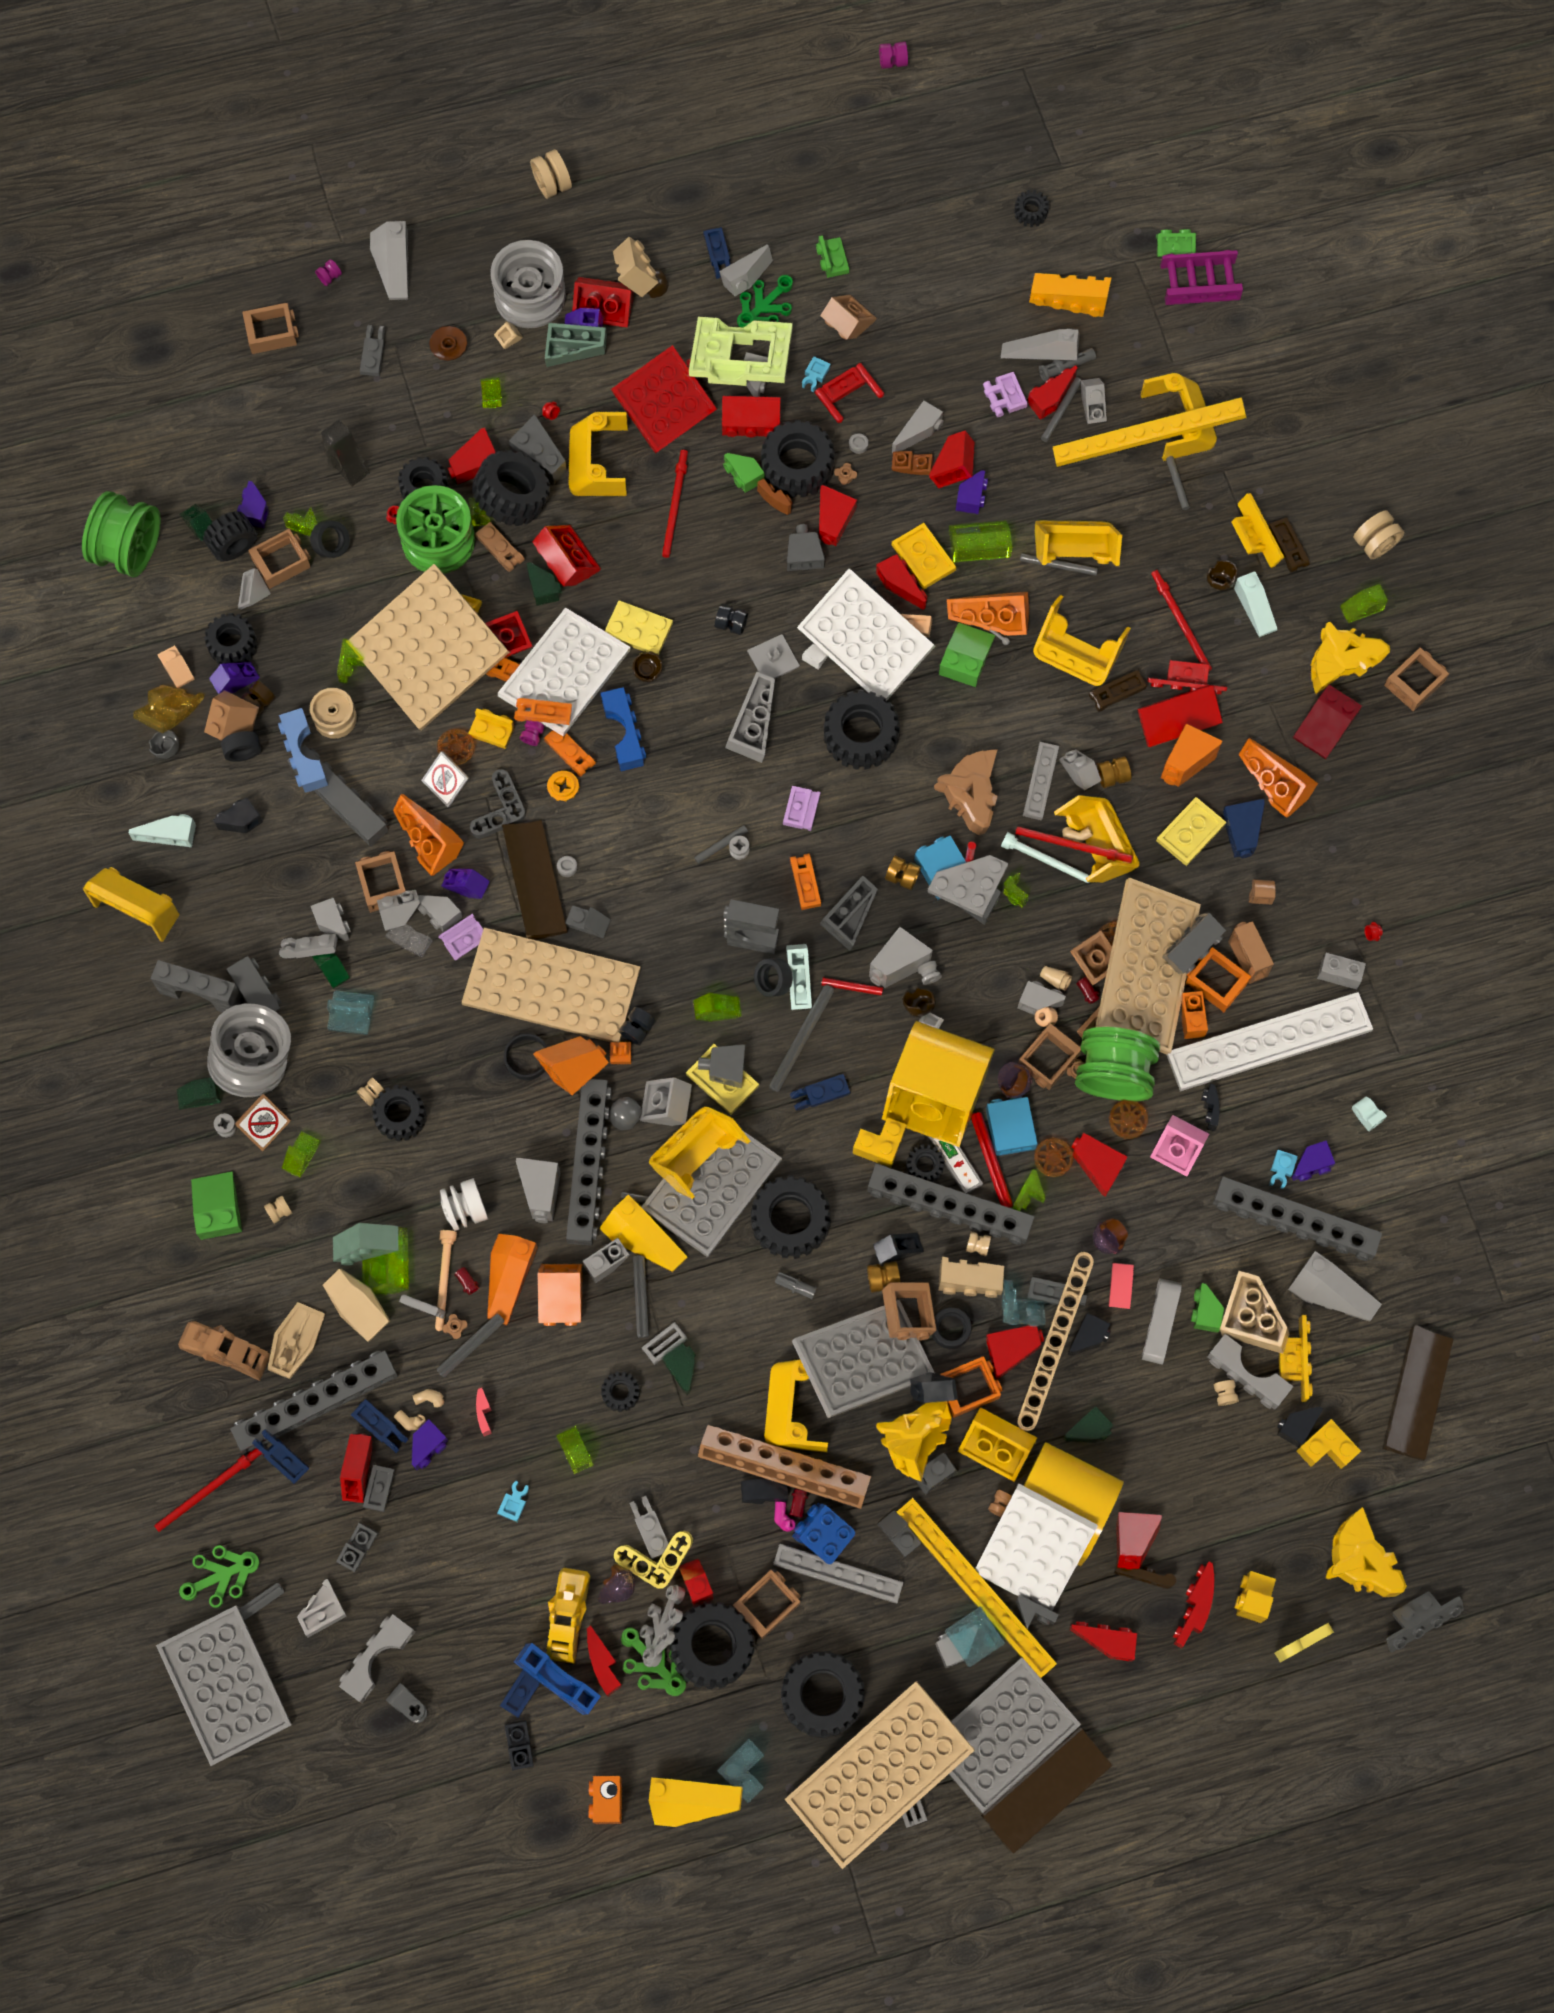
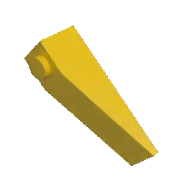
M629 1195L611 1211L599 1228L611 1241L618 1238L624 1248L637 1255L644 1256V1258L671 1272L675 1271L688 1258Z
M651 1777L649 1804L654 1825L679 1827L687 1823L702 1821L706 1818L740 1811L743 1787Z

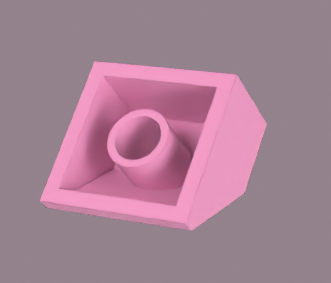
M1172 1115L1150 1158L1188 1176L1209 1134Z

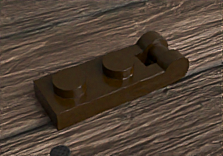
M1287 517L1270 523L1268 527L1284 556L1288 570L1292 573L1301 566L1303 568L1309 566V559ZM1297 555L1299 559L1294 560L1293 556Z
M1136 670L1091 691L1089 697L1095 701V707L1100 712L1119 701L1145 690L1147 685L1139 671ZM1105 694L1107 699L1102 700L1101 695Z
M1117 1564L1115 1565L1114 1574L1154 1586L1170 1589L1176 1583V1577L1170 1573L1162 1576L1156 1574L1154 1569L1148 1567L1126 1569L1117 1568Z

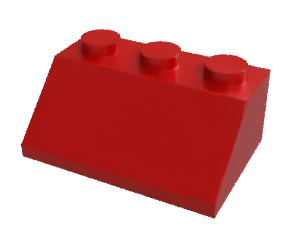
M578 277L574 285L572 311L580 308L600 309L603 316V324L628 328L634 291L623 283Z
M722 397V435H727L728 437H766L770 431L774 432V427L780 425V397Z
M570 525L545 526L532 541L538 553L542 555L547 562V566L554 572L558 582L563 586L577 585L601 570Z
M518 611L485 623L510 652L504 658L532 648Z

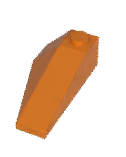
M1028 592L947 599L948 619L978 626L989 631L993 630L1007 636L1027 635L1029 619Z
M1248 738L1239 753L1240 758L1250 773L1254 774L1258 780L1261 790H1264L1269 797L1268 801L1285 817H1289L1303 805L1318 785L1306 773L1251 738Z
M401 794L393 811L402 829L407 831L411 839L409 843L411 847H415L419 855L417 856L419 863L431 876L435 875L457 858L464 842L452 829L407 796Z
M498 1234L491 1251L488 1319L499 1314L504 1319L503 1324L508 1325L538 1249L535 1242L514 1235Z

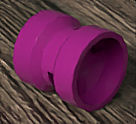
M331 259L325 263L324 267H319L315 270L317 277L325 286H328L332 279L342 275L337 264Z
M526 720L524 725L526 729L521 732L519 738L528 745L537 746L540 741L539 734L543 733L545 726L538 721Z

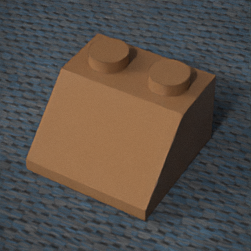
M851 295L832 297L820 315L825 320V323L835 328L843 339L857 338L877 319Z
M224 690L212 700L204 732L219 740H223L226 736L240 731L253 732L259 707Z
M1099 931L1077 945L1070 952L1092 985L1106 977L1112 946L1102 931Z

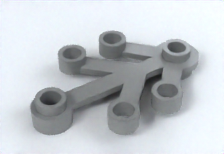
M671 1585L666 1591L668 1602L662 1618L660 1615L661 1607L655 1604L649 1607L647 1614L653 1618L654 1629L644 1625L640 1630V1637L645 1638L646 1643L643 1662L647 1667L658 1666L662 1659V1651L674 1641L675 1633L670 1631V1629L681 1621L683 1613L678 1609H673L674 1604H680L685 1596V1589L678 1585Z

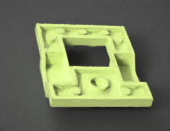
M698 317L689 376L708 378V383L746 386L747 380L785 383L793 329L792 323L752 321L742 328L728 327L718 318ZM754 340L771 341L768 362L730 360L733 344L753 345Z

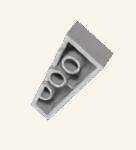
M756 672L725 747L762 763L765 756L775 683L774 678Z

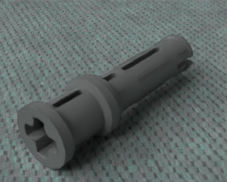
M1089 348L1078 353L1077 360H1054L1053 363L1046 366L1041 365L1039 366L1040 376L1046 382L1049 378L1059 376L1066 368H1072L1075 365L1079 366L1095 360V351L1093 348Z

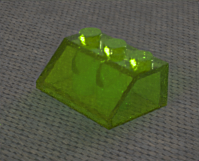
M1007 521L949 526L953 562L1011 557L1012 540Z
M398 1227V1251L362 1260V1283L370 1287L375 1295L396 1294L409 1290L407 1228Z

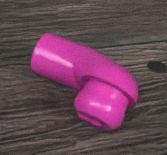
M775 1502V1523L783 1531L790 1532L794 1530L796 1526L795 1521L785 1514L786 1503Z

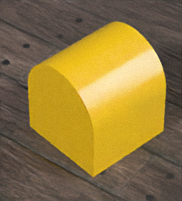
M916 1021L890 1082L882 1120L886 1121L887 1117L907 1124V1129L960 1147L988 1072L994 1048Z
M1045 1442L1024 1487L1098 1525L1077 1564L1082 1566L1090 1555L1113 1509L1124 1481Z

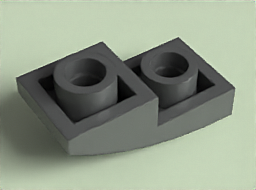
M361 1522L358 1523L349 1542L345 1544L336 1562L356 1572L379 1532Z

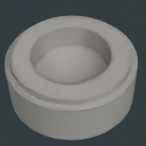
M860 433L852 435L849 440L850 450L856 454L864 453L868 448L867 437Z
M570 856L560 858L557 862L559 874L563 877L573 876L577 871L576 860Z

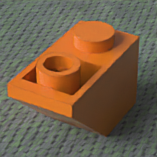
M1202 991L1182 993L1184 1039L1205 1037L1208 1031Z

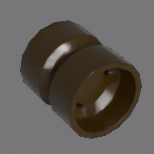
M256 681L249 688L250 692L244 693L240 697L259 707L257 717L264 711V706H269L276 699L274 694L260 681Z

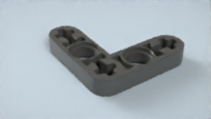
M499 769L492 774V782L503 808L471 822L470 830L475 838H484L503 830L502 824H518L525 819V810L508 772ZM499 776L504 778L506 787L502 788L501 782L498 781ZM506 792H512L514 798L506 801L503 795ZM514 804L517 812H519L518 817L513 815V809L511 806H513ZM495 817L503 818L501 825H494L492 823ZM488 820H489V825H490V827H491L490 829H488V825L486 824V821H488ZM477 825L483 827L482 832L476 830Z

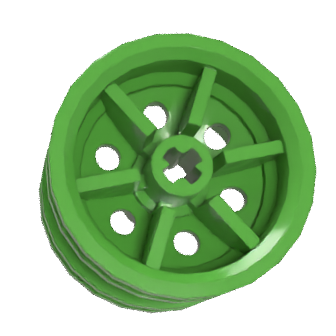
M432 485L413 491L402 501L397 511L396 523L402 549L408 561L423 572L435 564L443 574L454 571L464 565L474 550L475 534L470 509L463 497L453 489ZM455 526L459 527L458 531L454 530L453 528ZM425 542L429 546L424 547L422 546V543Z
M112 491L104 492L93 505L86 521L82 539L84 559L98 566H105L110 562L115 564L117 571L121 574H127L130 577L139 576L145 570L157 545L161 523L158 508L144 502H138L132 506L128 504L125 496Z
M1095 1027L1083 1032V1041L1080 1049L1087 1056L1085 1064L1077 1068V1077L1075 1079L1077 1088L1093 1096L1127 1102L1144 1101L1153 1096L1155 1079L1149 1074L1150 1065L1158 1061V1052L1161 1046L1155 1038L1138 1031L1118 1027Z

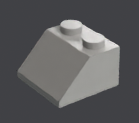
M674 1077L646 1081L640 1121L669 1126L685 1124L692 1085Z

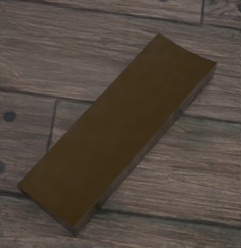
M542 820L519 824H502L527 938L539 940L566 934L567 928Z
M1417 1325L1411 1328L1382 1449L1425 1461L1454 1339L1431 1332Z
M1078 1728L981 1816L1005 1847L1014 1854L1113 1765L1083 1729Z

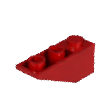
M1076 365L1072 368H1066L1056 378L1052 377L1041 387H1035L1030 391L1027 403L1040 420L1057 410L1076 377Z
M896 554L876 565V574L886 589L922 610L926 608L927 596L923 590L918 588L916 578L913 574H909L903 559L900 560Z
M1076 1622L1075 1625L1070 1626V1631L1110 1659L1130 1662L1135 1660L1137 1633H1132V1629L1120 1627L1119 1631L1110 1630L1108 1625H1097V1628L1088 1627L1089 1623Z

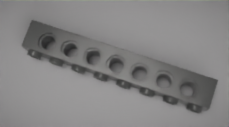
M590 1079L581 1089L566 1236L567 1244L592 1246L593 1240H597L598 1227H594L595 1219L599 1220L600 1207H596L597 1199H601L602 1187H598L599 1179H603L604 1167H600L601 1159H605L606 1147H602L603 1139H607L608 1127H604L605 1119H609L610 1107H606L607 1099H611L612 1088L608 1087L607 1080ZM597 1098L601 1100V1103L593 1106L590 1104L591 1100ZM592 1118L599 1120V1123L595 1126L588 1124ZM590 1138H595L597 1143L589 1146L586 1144V1141ZM587 1158H593L595 1163L587 1166L584 1164V1161ZM585 1178H591L593 1183L585 1186L582 1184V1181ZM584 1198H589L591 1203L588 1206H582L580 1201ZM586 1218L589 1220V1223L586 1226H579L578 1221Z
M875 1164L867 1192H870V1195L875 1198L882 1199V1197H885L896 1205H902L903 1203L909 1205L910 1209L921 1212L924 1210L930 1212V1215L935 1218L945 1217L950 1219L949 1221L953 1224L961 1225L963 1223L969 1225V1228L974 1231L981 1232V1230H984L995 1238H1001L1002 1236L1017 1245L1026 1243L1034 1219L1032 1215ZM892 1182L896 1185V1188L888 1190L885 1184ZM913 1189L916 1195L909 1197L905 1194V1190ZM927 1195H932L936 1201L934 1203H927L924 1198ZM946 1202H952L954 1203L955 1208L953 1210H948L945 1208L944 1204ZM967 1208L973 1209L975 1215L969 1217L964 1213V1210ZM986 1215H991L994 1217L995 1221L993 1223H987L984 1220V1217ZM1012 1222L1015 1228L1008 1230L1004 1227V1223Z
M1222 1177L1213 1201V1205H1216V1208L1221 1211H1233L1241 1218L1248 1219L1250 1217L1255 1219L1258 1224L1264 1226L1269 1224L1275 1226L1278 1231L1295 1233L1300 1239H1312L1316 1241V1244L1323 1247H1328L1329 1245L1336 1248V1251L1340 1253L1354 1254L1356 1258L1362 1261L1372 1260L1375 1257L1382 1233L1226 1177ZM1232 1196H1239L1242 1202L1235 1203L1232 1200ZM1252 1203H1259L1261 1210L1253 1209ZM1272 1210H1279L1281 1217L1273 1216ZM1293 1216L1300 1218L1301 1224H1294L1291 1218ZM1311 1224H1318L1321 1227V1231H1314ZM1331 1231H1338L1341 1235V1238H1334L1332 1236ZM1353 1237L1358 1238L1361 1245H1354L1351 1239Z
M376 1351L369 1356V1359L363 1362L361 1360L356 1361L350 1365L349 1369L336 1371L331 1374V1378L325 1381H316L311 1385L312 1388L306 1391L304 1389L296 1391L292 1394V1398L286 1401L281 1399L275 1402L272 1408L268 1410L261 1409L253 1414L254 1417L235 1422L234 1427L230 1428L240 1451L246 1454L254 1450L256 1447L252 1442L255 1439L261 1441L263 1445L268 1443L269 1441L262 1434L264 1429L268 1430L275 1438H278L397 1378L398 1375L386 1351ZM370 1367L377 1368V1372L373 1376L366 1375ZM354 1376L358 1378L357 1383L355 1385H347V1381L350 1377ZM337 1386V1394L333 1396L328 1395L329 1388ZM312 1396L319 1397L316 1405H309V1399ZM293 1406H299L300 1408L296 1415H290L289 1413L290 1408ZM273 1416H280L278 1424H270V1419ZM255 1425H260V1432L252 1435L251 1428Z

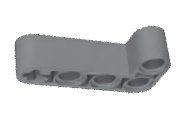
M1159 1278L1142 1360L1163 1365L1182 1287L1179 1282Z

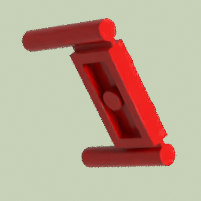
M862 363L856 365L855 368L852 367L815 391L817 397L837 423H841L843 417L832 403L860 388L864 383L870 386L878 398L884 396V392Z

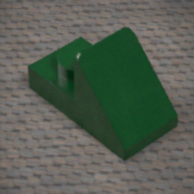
M334 953L312 956L333 989L350 979L338 956Z

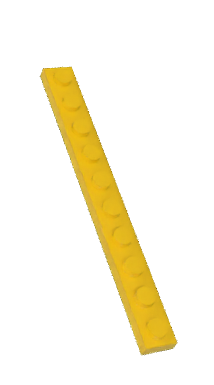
M1242 398L1053 446L1056 465L1059 467L1246 418Z
M913 1498L896 1512L908 1523L911 1531L1040 1678L1057 1664Z

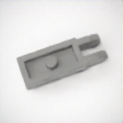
M336 933L303 937L296 940L285 938L281 942L282 948H280L279 955L285 959L335 953L338 938Z
M644 1496L642 1497V1503L647 1509V1514L640 1516L636 1503L633 1501L629 1504L651 1559L663 1555L669 1544L655 1511H652L647 1497Z

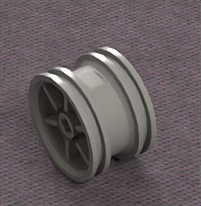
M520 240L507 245L496 255L491 266V281L494 289L495 304L501 316L509 323L522 328H538L552 322L561 313L566 301L563 266L557 253L548 245L539 241Z
M258 1004L235 1005L220 1014L214 1022L211 1031L207 1057V1067L213 1081L224 1091L240 1097L261 1096L277 1087L284 1077L291 1045V1033L285 1020L274 1010Z

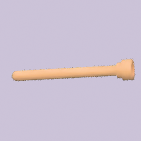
M450 1230L440 1231L443 1252L437 1307L442 1310L446 1308L451 1246L454 1245L457 1238V1232ZM436 1317L435 1329L442 1331L444 1318Z

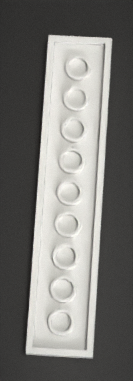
M1359 992L1174 1049L1167 1055L1179 1090L1183 1091L1371 1032L1373 1027Z

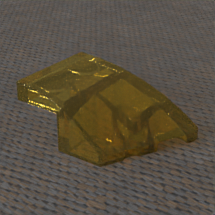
M166 685L158 686L148 691V705L135 710L133 718L163 734L188 717L204 699V694L199 692L197 695L186 693L185 689Z

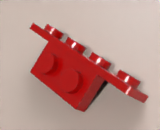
M1169 660L1167 679L1147 677V682H1150L1153 687L1163 688V684L1171 685V689L1182 690L1183 686L1191 687L1190 691L1210 685L1207 684L1209 664ZM1213 685L1215 694H1222V691H1227L1226 686Z

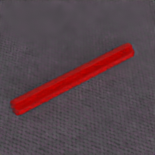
M974 1113L971 1115V1120L1000 1205L1012 1208L1013 1204L982 1113Z

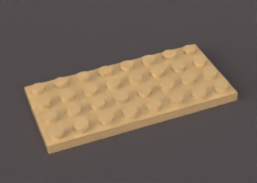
M1132 878L1126 880L1096 1027H1118L1147 1034L1160 1043L1159 1052L1166 1055L1171 1053L1187 974H1178L1162 956L1177 939L1179 940L1185 934L1184 931L1187 927L1191 928L1197 922L1195 918L1199 915L1201 904Z
M484 928L462 999V1005L607 1042H620L622 1035L618 1031L627 1019L641 968L640 966Z
M916 1681L785 1800L843 1869L972 1754L975 1749Z

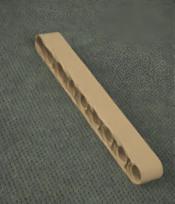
M1081 1252L1075 1257L1019 1414L1018 1427L1026 1432L1032 1431L1038 1422L1094 1261L1093 1257L1087 1252ZM1086 1258L1089 1261V1266L1086 1268L1080 1267L1078 1260ZM1075 1277L1080 1278L1082 1286L1078 1288L1073 1287L1071 1279ZM1067 1297L1073 1298L1075 1306H1065L1064 1299ZM1059 1317H1065L1068 1320L1066 1327L1058 1326L1057 1319ZM1050 1338H1060L1061 1345L1053 1347L1050 1344ZM1044 1357H1052L1054 1365L1052 1367L1044 1366L1042 1362ZM1037 1377H1045L1047 1385L1045 1387L1037 1386L1035 1382ZM1036 1396L1040 1399V1405L1032 1407L1029 1405L1028 1399ZM1029 1416L1033 1420V1425L1031 1427H1024L1021 1419Z

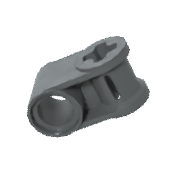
M401 1683L398 1684L386 1699L397 1711L403 1713L414 1723L423 1722L427 1717L428 1712L425 1705L415 1698V1695ZM413 1708L419 1709V1716L414 1715Z

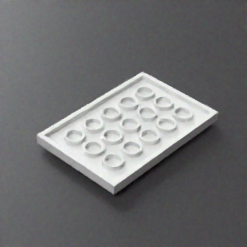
M850 569L846 571L797 627L868 693L870 691L876 692L877 697L882 695L886 698V701L935 647L932 642Z
M565 608L498 692V697L515 707L518 698L572 704L570 725L541 722L564 736L630 652V646ZM526 708L525 711L531 712V708Z
M1018 1484L975 1570L988 1581L1052 1611L1098 1525Z

